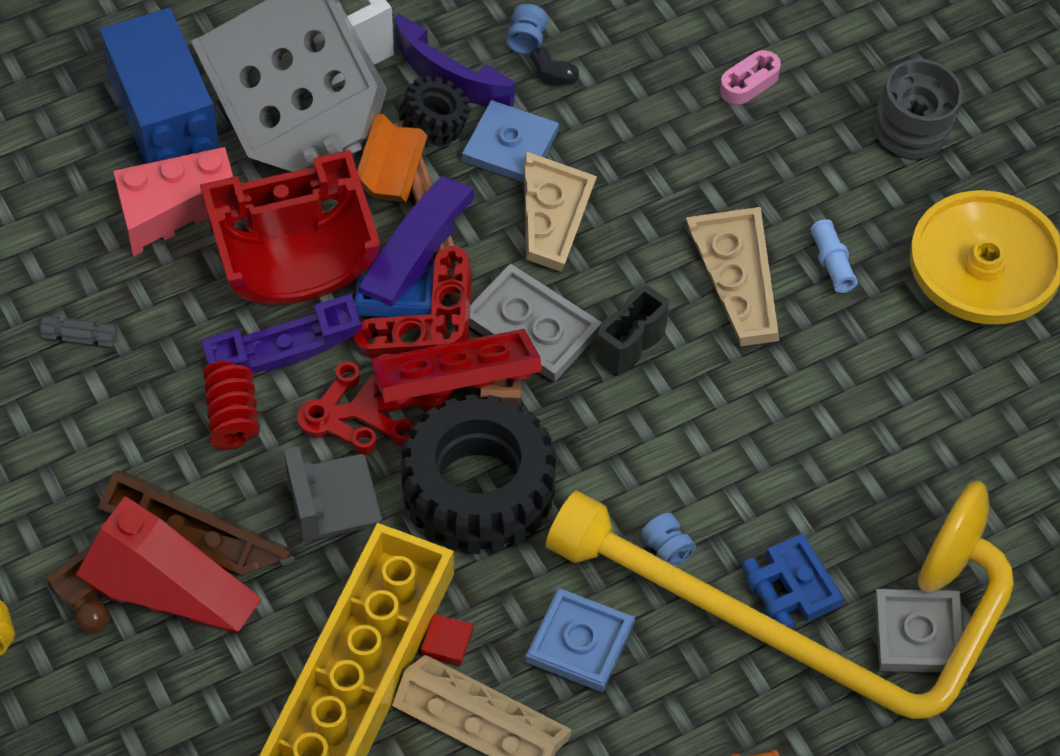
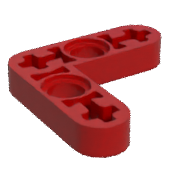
M450 246L442 249L436 255L431 314L370 318L361 322L362 329L354 335V339L363 355L369 358H377L382 354L392 355L468 340L472 265L465 250L457 246ZM453 261L459 262V264L455 265L454 269L456 280H451V275L448 271ZM456 292L461 294V299L456 305L448 307L441 304L442 299L448 293ZM447 319H451L455 332L451 333L449 339H444L443 335L448 333ZM414 328L421 331L420 337L415 342L404 343L401 341L402 335L407 330ZM373 333H378L379 336L375 337L374 343L369 344L367 340L372 338ZM393 337L394 342L390 343L389 339Z

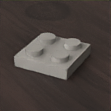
M876 590L875 612L879 671L942 672L963 633L960 592L936 590L931 593H925L921 590Z

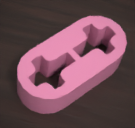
M757 51L727 70L722 75L720 95L723 100L729 104L742 105L774 85L778 81L781 62L779 57L770 51Z

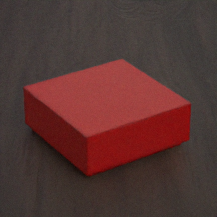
M433 614L421 648V656L427 655L435 660L461 667L473 634V624Z

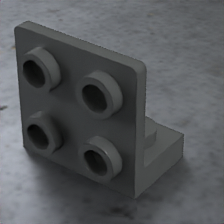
M299 446L283 449L286 475L303 542L375 527L377 523L382 524L380 509L364 454L311 464V460L303 461Z

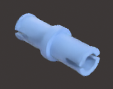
M824 219L812 225L810 231L820 252L818 255L820 264L828 270L835 291L838 293L848 292L858 284L848 261V249L844 244L840 243L831 220Z

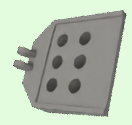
M265 0L191 41L248 158L293 172L313 167V158L351 150L352 157H355L364 151L362 145L367 142L375 115L381 112L387 88L339 0ZM322 33L325 37V45L319 52H315L312 47V41L316 35ZM290 51L293 56V62L288 69L283 70L280 64L281 57L285 52ZM254 69H258L261 75L260 82L252 88L248 81L249 75ZM342 73L345 78V85L342 90L335 93L332 88V80L337 74ZM310 91L313 97L312 104L308 109L303 110L300 105V98L304 92ZM277 108L280 112V121L275 127H271L268 122V116L273 109Z

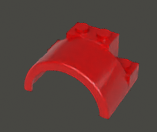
M351 150L313 158V167L250 182L240 184L238 176L200 184L203 206L211 233L214 232L228 284L237 295L248 301L268 305H284L305 302L328 295L360 277L372 265L378 255L380 241ZM322 199L336 200L338 204L324 215ZM243 219L247 232L235 228V223Z

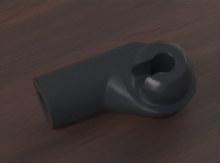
M537 47L530 53L532 62L540 78L545 83L571 85L578 80V68L566 61L552 60L545 47Z

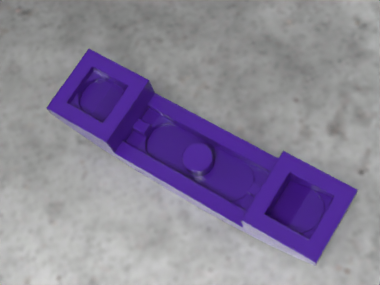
M399 13L394 17L395 42L398 49L410 66L423 78L424 76H430L434 82L436 77H441L443 84H447L448 80L453 82L452 88L456 90L460 87L464 91L461 97L467 96L469 102L488 107L490 101L493 100L510 107L515 105V81L486 64L478 73L471 71L429 46L427 30Z
M352 294L314 305L316 314L242 336L238 328L202 339L207 362L211 364L218 361H229L236 365L246 366L256 373L287 366L329 350L362 329Z

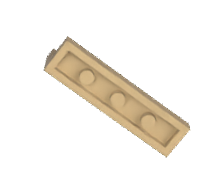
M424 655L405 669L392 704L395 708L488 756H555L556 751L569 740L572 729L427 655Z

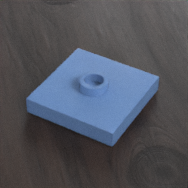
M491 100L462 153V162L524 183V157L526 151L545 158L559 131V123Z
M558 588L526 654L525 662L603 693L634 626L635 617Z

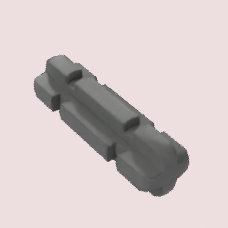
M43 316L40 324L41 337L57 340L58 336H60L62 341L91 345L94 344V341H98L99 346L107 347L114 346L117 339V327L114 324L100 323L99 326H95L96 322L70 318H64L63 321H59L60 317Z

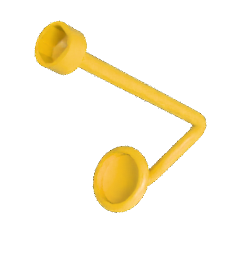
M972 481L963 489L943 523L921 568L918 586L925 593H931L943 588L960 575L969 560L985 569L988 574L989 583L935 685L924 694H913L612 533L613 527L607 506L578 490L574 491L561 507L550 528L545 545L547 549L575 564L602 554L895 714L910 719L932 718L946 711L955 701L1005 610L1014 587L1012 567L1004 553L992 543L982 538L988 522L990 509L987 487L981 481Z

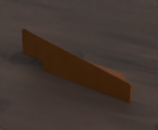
M126 471L113 472L98 506L100 510L113 513L124 496L159 517L218 565L240 575L248 574L292 557L295 551Z

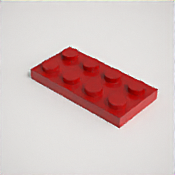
M525 329L371 359L373 375L384 403L392 402L395 404L408 403L414 397L427 394L443 396L450 394L454 389L467 386L483 388L491 385L493 381L507 378L523 380L529 378L532 373L542 372L540 355Z

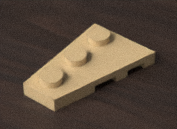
M526 151L524 157L526 260L560 272L563 271L597 176Z

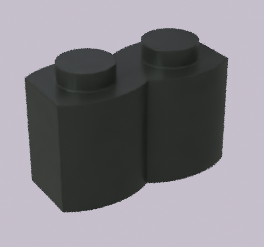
M648 285L635 290L625 301L623 310L611 314L600 326L596 360L616 375L623 374L634 367L640 359L642 350L654 346L664 335L669 299Z

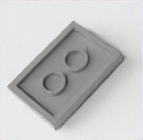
M511 263L470 305L469 326L483 336L525 329L541 358L542 372L539 373L553 382L557 381L598 336L599 328L602 325L601 321Z

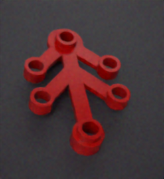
M382 354L378 357L387 356L391 354ZM346 361L337 366L336 380L323 397L307 401L300 407L297 413V421L300 429L311 437L321 438L331 434L352 445L357 453L369 454L376 448L375 432L369 427H360L355 430L342 421L355 418L391 437L396 445L403 446L404 441L409 438V434L401 436L397 432L399 430L409 431L414 424L408 419L394 421L381 413L419 406L424 412H427L432 407H436L439 410L442 408V402L449 400V394L443 396L430 394L417 396L412 401L403 404L384 403L382 396L376 397L380 390L372 374L352 402L337 405L346 391L357 386L360 381L358 366L353 362ZM346 372L354 374L350 378H344L341 376ZM315 414L323 415L321 418L317 419L311 417ZM365 437L371 440L366 444L358 442L360 438Z

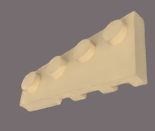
M761 207L685 217L688 230L740 346L779 341Z

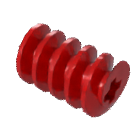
M218 361L208 364L203 371V377L205 379L204 387L206 391V404L208 406V428L211 433L210 443L219 450L237 449L247 441L255 438L260 432V426L256 422L258 420V412L255 409L257 399L254 396L255 385L252 382L254 372L246 366L236 365L229 361Z

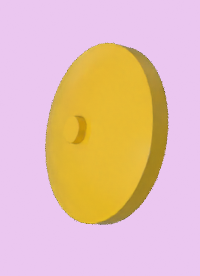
M977 190L961 192L940 200L930 207L919 220L910 247L911 269L919 287L926 296L946 312L961 319L981 324L1013 323L1026 319L1042 310L1057 293L1060 286V235L1052 222L1041 211L1020 198L995 191Z

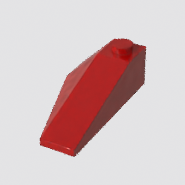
M124 496L100 529L76 573V578L110 600L121 603L127 601L149 607V610L163 613L164 611L189 618L191 622L239 634L262 600V598L163 520Z

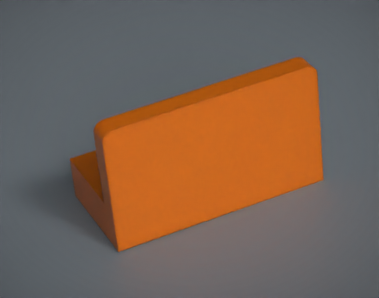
M384 114L375 115L357 170L362 188L374 200L407 203L427 134L419 128L395 127Z

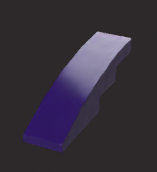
M441 176L420 198L397 227L359 286V293L393 306L433 265V253L454 232V220L474 201V188Z

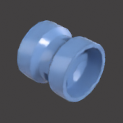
M533 4L517 6L513 11L511 18L512 26L509 28L506 37L508 47L522 55H530L533 49L541 47L543 42L542 33L545 31L548 22L546 12Z
M664 513L655 517L640 533L642 541L649 549L655 550L657 557L675 567L687 561L696 550V544L688 534H682L680 523L672 513Z

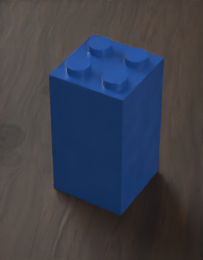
M171 8L99 28L108 77L145 164L218 149L219 142L213 102Z

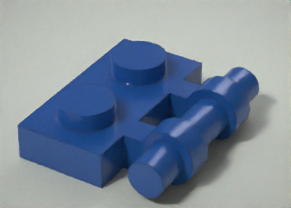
M803 533L768 548L766 558L770 563L769 565L761 568L755 558H750L741 565L747 576L746 584L752 593L758 594L765 605L763 610L765 615L791 629L796 625L789 614L790 612L798 609L804 620L808 622L841 607L843 604V596ZM778 580L781 581L788 592L787 595L780 598L771 583Z

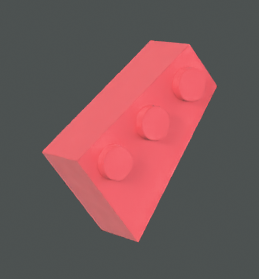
M225 147L113 171L133 257L144 252V246L160 238H163L165 241L175 236V230L191 222L198 224L207 219L202 202L200 184L233 177Z

